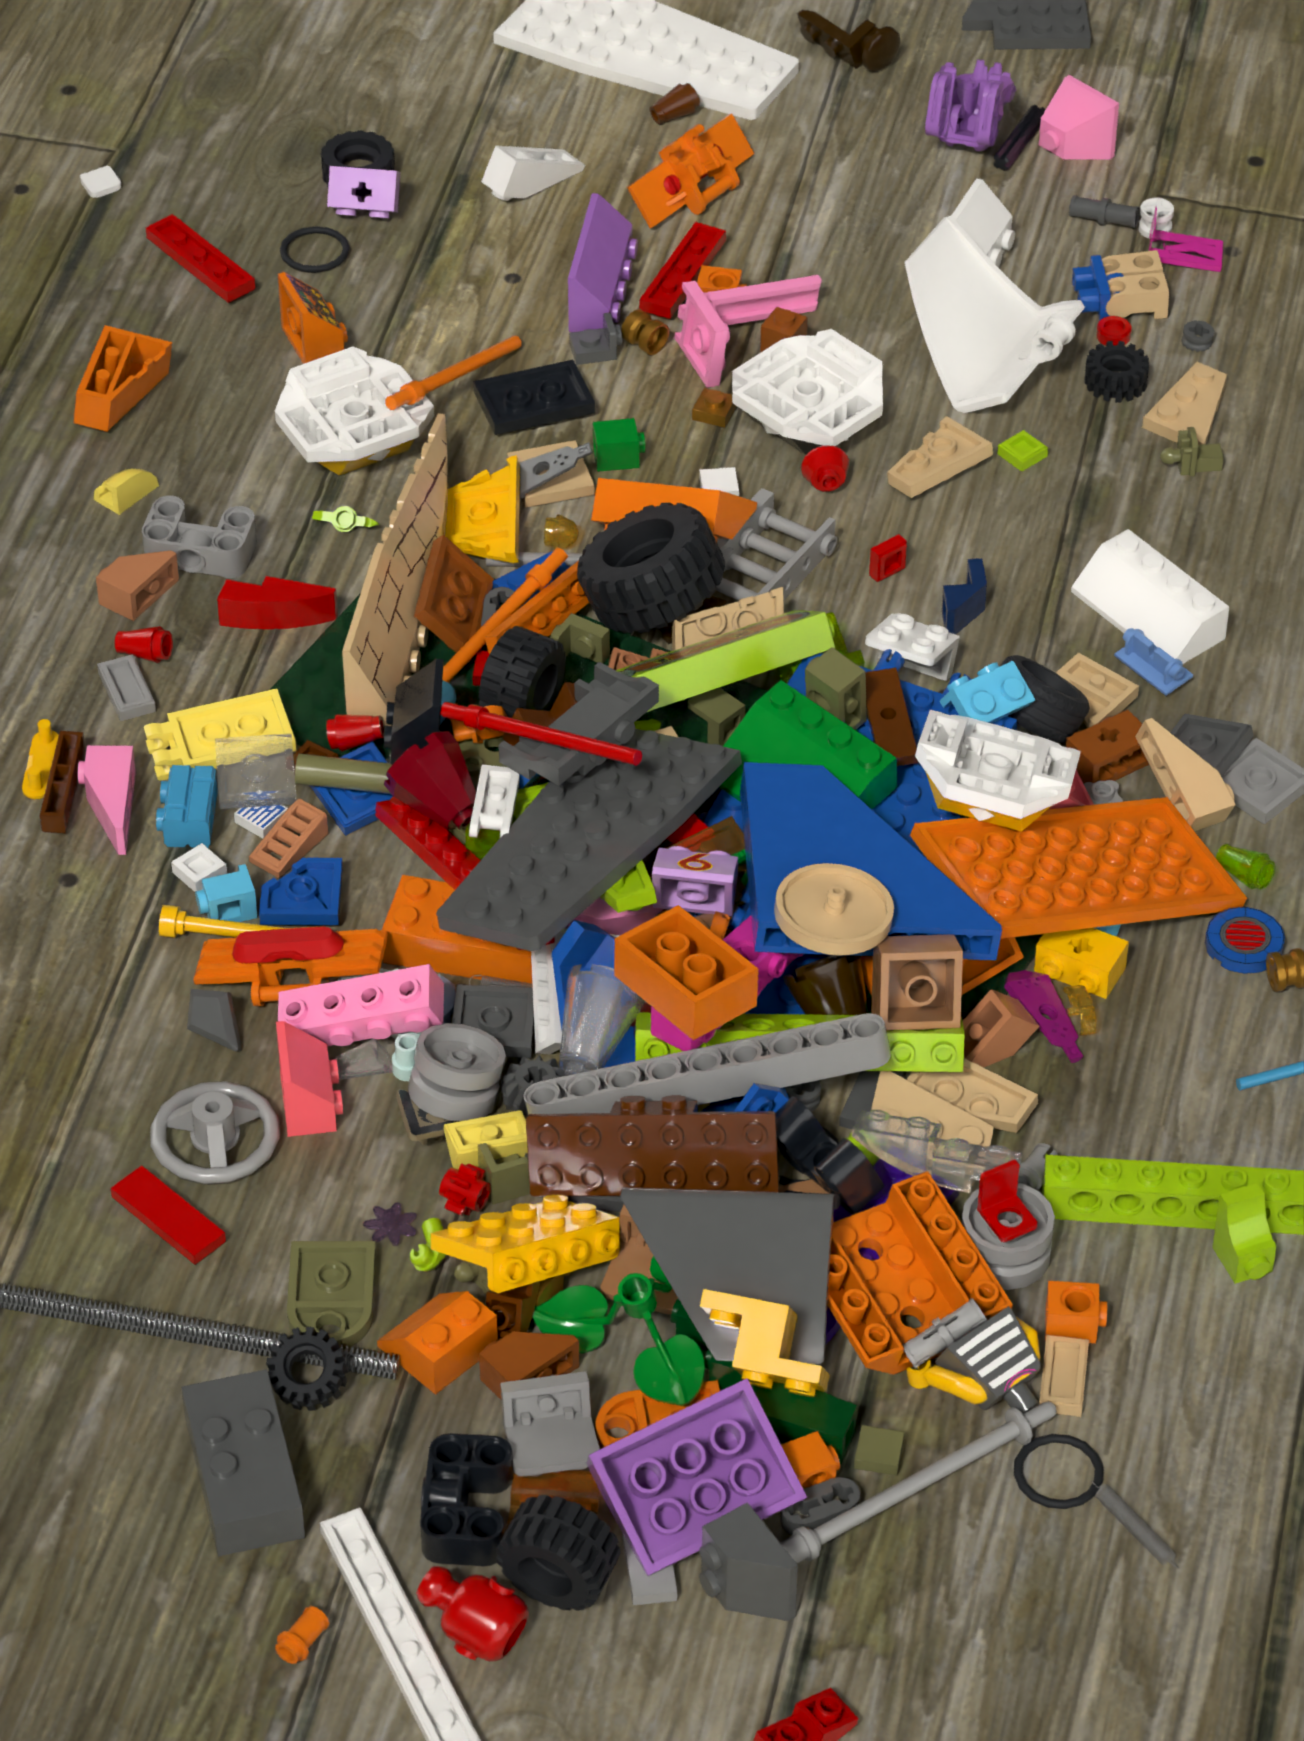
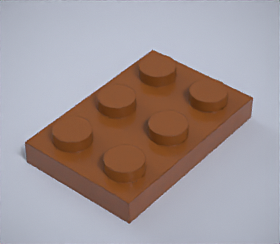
M442 535L432 543L414 616L423 626L430 629L450 649L457 653L481 628L484 599L486 594L492 590L494 579L446 536Z

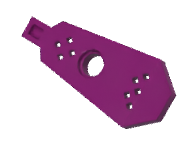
M1027 970L1009 973L1004 984V988L1009 995L1020 1001L1037 1022L1038 1028L1052 1045L1061 1047L1071 1063L1080 1061L1084 1056L1075 1043L1078 1035L1049 975ZM1041 1013L1048 1015L1050 1019L1043 1017Z

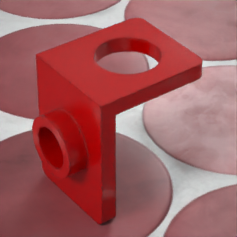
M1016 1159L985 1171L980 1175L977 1211L999 1240L1004 1243L1037 1229L1038 1224L1037 1220L1017 1196L1020 1164ZM1014 1212L1022 1218V1222L1015 1227H1006L997 1218L1001 1213Z

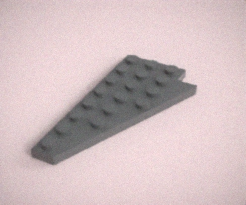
M973 0L962 17V31L992 30L994 50L1090 49L1091 35L1085 0Z

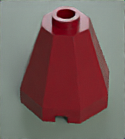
M449 731L434 732L425 737V740L429 743L427 746L420 749L417 744H414L387 770L386 776L388 780H385L384 785L395 798L446 829L458 827L461 830L470 825L476 791L459 743Z

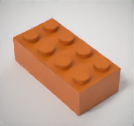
M402 875L382 930H387L388 933L383 963L410 968L430 964L433 970L438 973L467 978L472 977L478 980H482V976L514 980L516 982L532 983L531 951L518 950L516 947L440 929L436 912L455 890L443 881Z

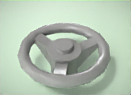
M227 1081L199 1083L178 1091L161 1105L150 1126V1146L160 1164L180 1179L204 1185L230 1183L253 1174L270 1159L280 1139L279 1118L269 1101L247 1086ZM260 1117L263 1121L264 1137L258 1149L245 1160L227 1166L226 1151L232 1149L237 1144L240 1138L239 1125ZM166 1128L191 1131L190 1136L193 1145L198 1150L209 1154L211 1168L187 1164L173 1155L167 1144Z

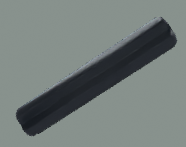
M1032 105L994 155L995 161L993 165L996 169L1001 168L1005 171L1011 167L1040 127L1041 117L1046 111L1045 108Z

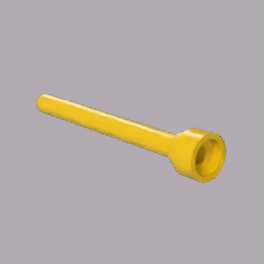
M170 905L162 906L159 920V936L176 938L177 934L184 935L186 931L237 938L239 934L247 931L284 929L283 927L188 916L186 911L180 910V907Z

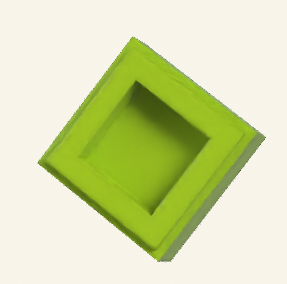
M1022 430L1000 443L997 454L1023 472L1046 458L1048 447L1025 430Z

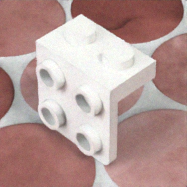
M897 613L889 615L866 635L865 644L879 649V658H881L883 651L891 649L892 654L889 657V660H891L894 652L897 651L905 660L903 667L947 681L952 676L960 636L949 633L948 629L943 626H928L914 621V618L910 615Z

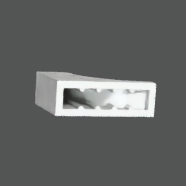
M566 928L555 936L554 944L544 945L539 950L531 951L535 1053L550 1055L563 1048L551 952L567 931ZM610 934V935H612V936L615 937V938L618 937V936H620V935Z

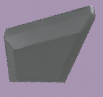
M191 989L187 1029L226 1048L240 1052L242 1046L231 992Z

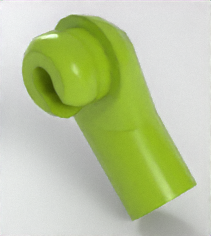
M429 1218L423 1222L422 1231L426 1244H418L420 1250L417 1252L413 1248L410 1252V1261L417 1270L422 1272L434 1270L447 1256L446 1254L431 1250V1233L444 1230L442 1221L438 1218Z

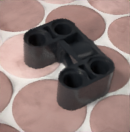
M792 1096L776 1112L778 1151L798 1172L808 1176L827 1193L840 1195V1205L850 1214L859 1213L885 1187L881 1178L861 1150L847 1138H843L838 1144L832 1140L812 1112L797 1098Z
M448 1433L436 1437L431 1442L426 1477H424L422 1484L420 1517L422 1553L429 1561L438 1564L491 1566L497 1563L496 1557L498 1554L496 1550L505 1534L504 1519L494 1509L470 1507L468 1503L470 1493L497 1494L511 1486L513 1481L512 1447L507 1440L490 1435Z

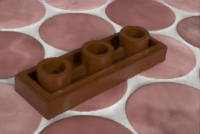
M897 668L865 672L867 717L874 743L897 758V766L918 763L915 757L917 747Z

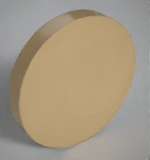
M824 863L802 867L783 879L777 889L774 914L779 927L786 936L802 947L829 955H852L876 947L887 937L892 925L894 904L886 887L870 874L846 865Z

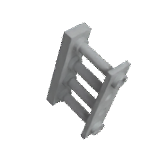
M761 488L751 499L757 502L755 512L732 540L718 538L717 544L725 559L724 571L732 568L766 583L757 593L722 578L720 585L716 586L715 590L738 601L750 596L754 597L780 587H783L784 601L825 556H830L837 545L835 519L829 517L817 531L809 529L777 515L774 509V493ZM771 527L805 543L796 552L760 536L764 529ZM753 548L786 564L776 572L740 555L745 549Z

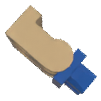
M1158 250L1111 255L1103 259L1101 255L1090 256L1089 267L1073 268V289L1078 291L1077 300H1081L1085 306L1081 313L1097 311L1099 321L1108 316L1124 318L1132 313L1152 312L1154 319L1168 318L1169 289Z

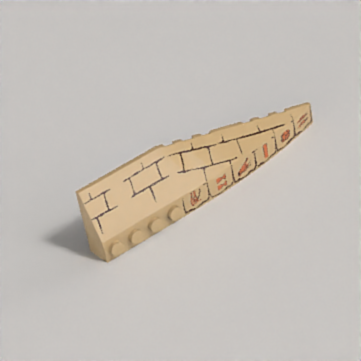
M440 413L437 414L429 431L428 443L424 442L422 446L421 459H416L414 464L415 474H409L397 500V510L392 511L390 525L385 527L382 532L383 543H377L342 650L347 715H381L384 729L385 725L393 726L386 724L387 702H395L396 686L411 677L412 672L417 673L419 671L421 661L419 649L420 647L425 648L428 640V628L420 623L414 616L432 543L435 539L446 534L449 489L445 414Z

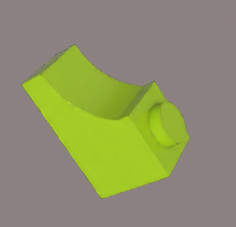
M1258 1182L1221 1193L1219 1197L1212 1248L1235 1284L1249 1279H1259L1273 1272L1277 1245L1272 1238L1265 1210L1266 1194Z

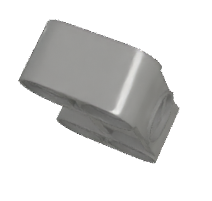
M172 495L160 497L152 504L142 527L144 554L171 550L177 554L178 570L217 575L224 578L239 577L246 571L256 548L255 515L248 507L234 506L225 510L217 527L186 523L183 500Z

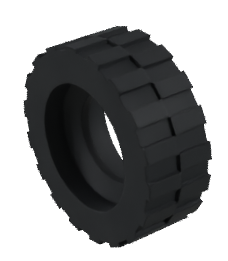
M363 130L356 132L348 131L341 135H335L333 139H329L326 145L322 147L323 180L329 187L330 166L395 171L394 148H392L391 142L387 141L382 135L379 136L374 132H364ZM352 160L373 162L362 167L344 165V163ZM363 183L362 189H356V195H372V190L367 189L366 183Z

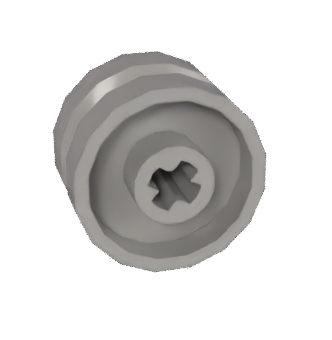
M446 1023L431 1026L421 1032L417 1041L414 1055L415 1064L408 1084L410 1099L425 1112L450 1121H465L487 1116L493 1111L500 1087L499 1080L503 1073L506 1059L503 1045L487 1032L464 1024Z
M1018 1183L1017 1196L1037 1220V1229L1004 1243L999 1240L977 1211L979 1189L975 1190L964 1203L961 1223L1003 1290L1024 1288L1038 1281L1049 1268L1055 1215L1050 1202L1038 1190L1024 1183ZM1014 1212L1001 1213L997 1218L1006 1227H1015L1022 1222V1218Z

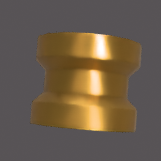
M1301 948L1291 949L1288 954L1283 955L1279 952L1267 954V977L1274 992L1283 991L1287 986L1291 985L1297 988L1304 987V952Z

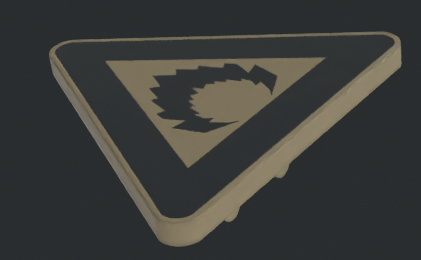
M404 1089L397 1090L396 1099L410 1140L419 1141L422 1145H426L429 1138H435L438 1142H441L445 1135L444 1124L459 1122L435 1117L425 1112L410 1099L408 1091Z

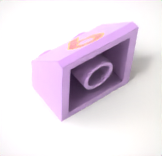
M673 846L669 849L659 848L652 871V884L657 903L653 904V908L670 910L679 905L687 912L715 914V911L732 917L738 878V857L731 856L723 851H711L709 853L692 852L688 848Z

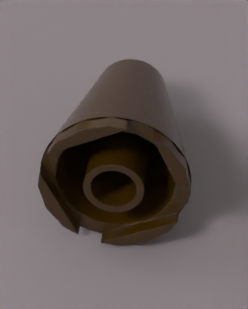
M830 955L795 969L796 978L790 974H785L782 977L786 987L804 1014H868L861 956L849 955V958L846 956L838 958L837 955Z

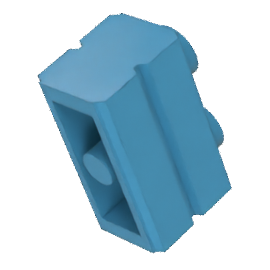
M172 765L168 781H161L160 802L165 805L164 808H157L156 829L157 831H163L164 844L167 847H185L189 845L195 848L203 843L208 848L211 845L218 794L216 769L213 766H195V768H191L189 765Z

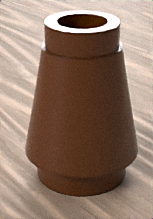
M677 84L654 105L649 107V111L653 120L657 124H661L694 113L695 108L700 106V100L691 84Z

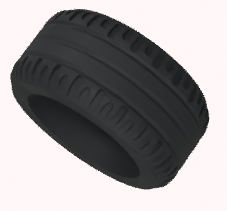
M1019 655L1007 657L1002 662V665L1014 661L1035 698V701L1030 706L1008 715V717L1017 719L1019 725L1038 736L1057 743L1066 742L1068 737L1077 732L1089 712L1090 707L1086 696L1070 682L1031 659Z

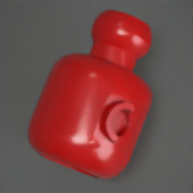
M433 1566L426 1573L417 1589L416 1596L420 1603L431 1608L437 1607L443 1611L441 1629L450 1640L456 1643L454 1648L458 1653L472 1660H476L478 1657L485 1661L496 1662L501 1660L508 1654L511 1647L515 1645L526 1625L529 1612L525 1601L514 1594L515 1590L499 1584L495 1576H492L490 1579L484 1575H471L464 1579L462 1583L454 1580L452 1573L445 1567Z

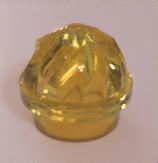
M557 514L556 518H546L544 529L545 546H552L555 550L557 547L561 549L568 548L575 543L579 536V531L573 520L564 517L562 514Z

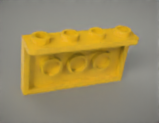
M548 1195L543 1197V1202L515 1204L512 1206L511 1211L504 1213H483L480 1215V1219L476 1221L451 1222L448 1224L447 1229L431 1233V1250L487 1268L489 1290L501 1293L615 1259L620 1252L619 1217L596 1210V1205L570 1202L568 1197L564 1195Z

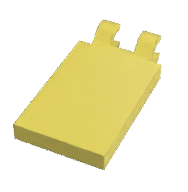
M277 688L167 713L168 722L150 723L144 726L147 738L146 745L149 754L153 756L154 770L158 780H167L169 778V771L172 765H189L191 768H195V766H213L215 769H220L296 751L295 738Z

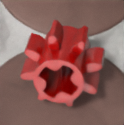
M461 1163L459 1170L451 1167L445 1173L439 1188L440 1196L448 1199L444 1208L460 1216L463 1214L469 1216L471 1210L476 1212L482 1210L491 1191L490 1183L482 1180L486 1171L469 1163L467 1165Z

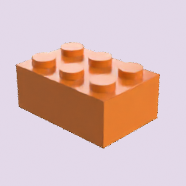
M679 905L615 938L614 976L693 1041L757 1006L759 969Z

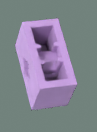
M330 166L327 207L336 208L337 215L356 216V209L369 210V217L389 218V212H398L400 172ZM363 183H366V188L372 190V196H366L364 202H362V198L356 195V189H362Z

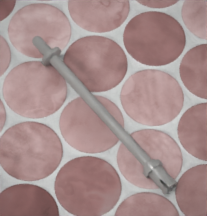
M1047 1401L1024 1414L1013 1407L1008 1409L1005 1414L1006 1423L815 1529L806 1528L805 1526L794 1529L792 1536L780 1542L797 1564L803 1560L811 1562L819 1557L821 1545L1007 1442L1016 1439L1022 1445L1030 1443L1033 1437L1031 1429L1054 1417L1057 1411L1054 1403Z

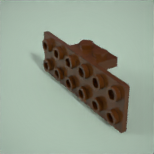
M634 1095L625 1096L620 1101H615L610 1113L529 1114L526 1118L529 1185L532 1196H621L623 1187L759 1192L779 1191L776 1113L773 1111L698 1112V1101H687L686 1097L682 1095L665 1096L661 1101H645V1097Z

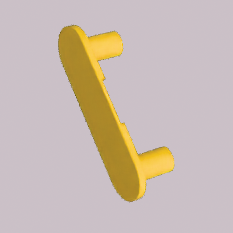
M48 719L38 721V732L33 736L22 784L23 794L30 799L44 798L59 734L52 731L51 722Z

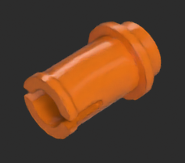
M314 1606L306 1607L288 1631H283L278 1635V1643L275 1646L277 1654L290 1664H296L298 1661L305 1660L309 1655V1647L329 1627L330 1623L327 1616Z

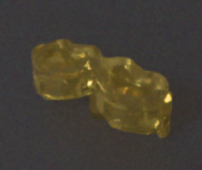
M1085 986L1064 987L1063 991L1065 994L1067 993L1072 1006L1067 1008V1015L1080 1014V1036L1095 1034L1097 1029L1096 1011Z

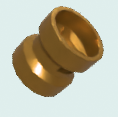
M637 309L626 317L621 328L622 338L633 345L639 344V348L649 355H655L662 350L668 341L669 327L659 320H652L649 314Z

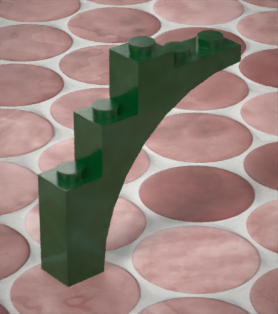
M677 1298L670 1321L676 1324L675 1335H686L694 1340L700 1349L707 1351L705 1369L709 1370V1381L718 1380L720 1391L742 1381V1375L732 1367L733 1361L715 1360L679 1298ZM773 1382L772 1389L751 1385L780 1444L818 1431L826 1446H833L842 1465L856 1431L857 1405L819 1390L815 1391L814 1397L790 1393L789 1389L784 1388L785 1384Z

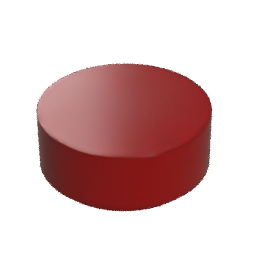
M1105 317L1097 324V340L1105 346L1108 341H1113V345H1118V341H1124V345H1126L1131 339L1132 326L1129 321L1122 317Z

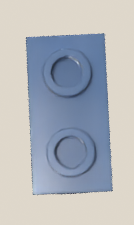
M1129 628L1125 631L1123 635L1125 647L1116 652L1115 657L1165 696L1193 677V674L1183 667V662L1180 659H1174L1160 647L1158 648L1151 640L1144 636V632L1141 629L1134 630Z

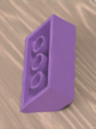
M592 193L568 276L569 332L603 328V313H611L613 323L619 322L621 311L619 301L624 302L626 296V281L624 280H630L632 273V260L630 259H636L638 239L632 238V224L601 195Z

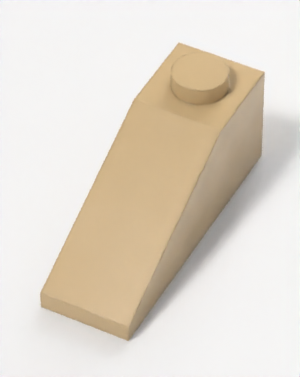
M1153 718L1145 720L1135 737L1165 796L1168 797L1194 831L1225 821L1236 804L1231 787L1224 783L1219 771Z

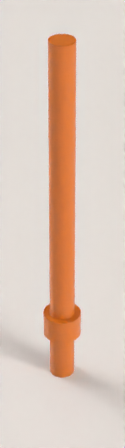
M512 336L419 382L411 381L403 385L400 391L388 396L385 399V404L390 410H394L404 404L413 405L421 401L425 394L519 349L522 345L521 339L518 336Z
M557 547L541 565L536 564L525 575L526 581L443 666L444 681L450 682L486 644L484 639L486 635L516 612L536 590L541 591L552 580L551 575L568 558L563 549Z

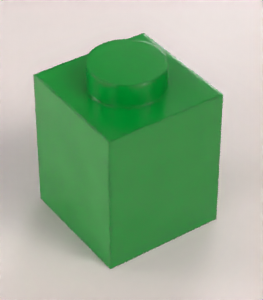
M635 418L592 422L593 453L597 472L639 468V454L645 453L646 447L644 432H637Z

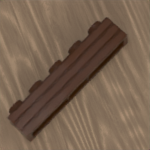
M59 732L40 811L41 830L43 832L66 833L78 783V763L83 761L85 753L83 732Z

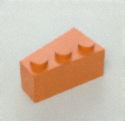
M104 325L76 392L74 423L108 432L169 373L172 342Z

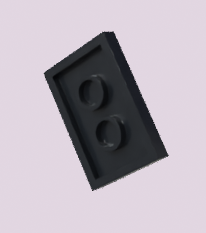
M573 359L473 381L474 394L494 435L595 413V401Z

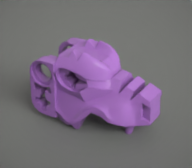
M977 59L973 73L956 76L957 67H954V63L947 62L940 68V71L935 73L932 80L925 133L926 135L938 137L947 146L960 143L974 147L975 151H983L995 144L998 136V122L1003 118V106L1012 101L1016 93V87L1011 80L1010 73L1003 72L1002 75V63L995 62L988 72L984 60Z

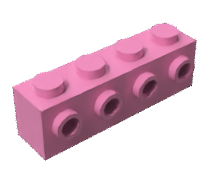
M430 964L281 991L279 992L278 1021H285L323 1041L327 1046H347L355 1041L371 1038L386 1039L390 1035L405 1032L419 1033L431 1026L443 1024L444 983Z

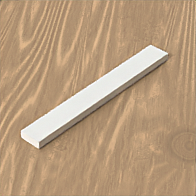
M361 1507L320 1522V1532L425 1740L481 1741Z

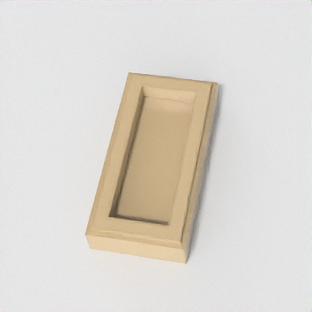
M1046 1335L1039 1405L1047 1401L1052 1402L1056 1406V1414L1081 1417L1089 1340Z

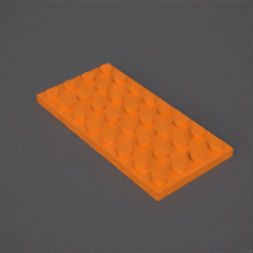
M1168 797L1048 809L1022 832L985 821H978L974 818H960L915 823L910 833L911 838L924 856L1001 925L1002 933L1000 939L1218 913L1229 908L1243 907L1247 900L1245 894Z

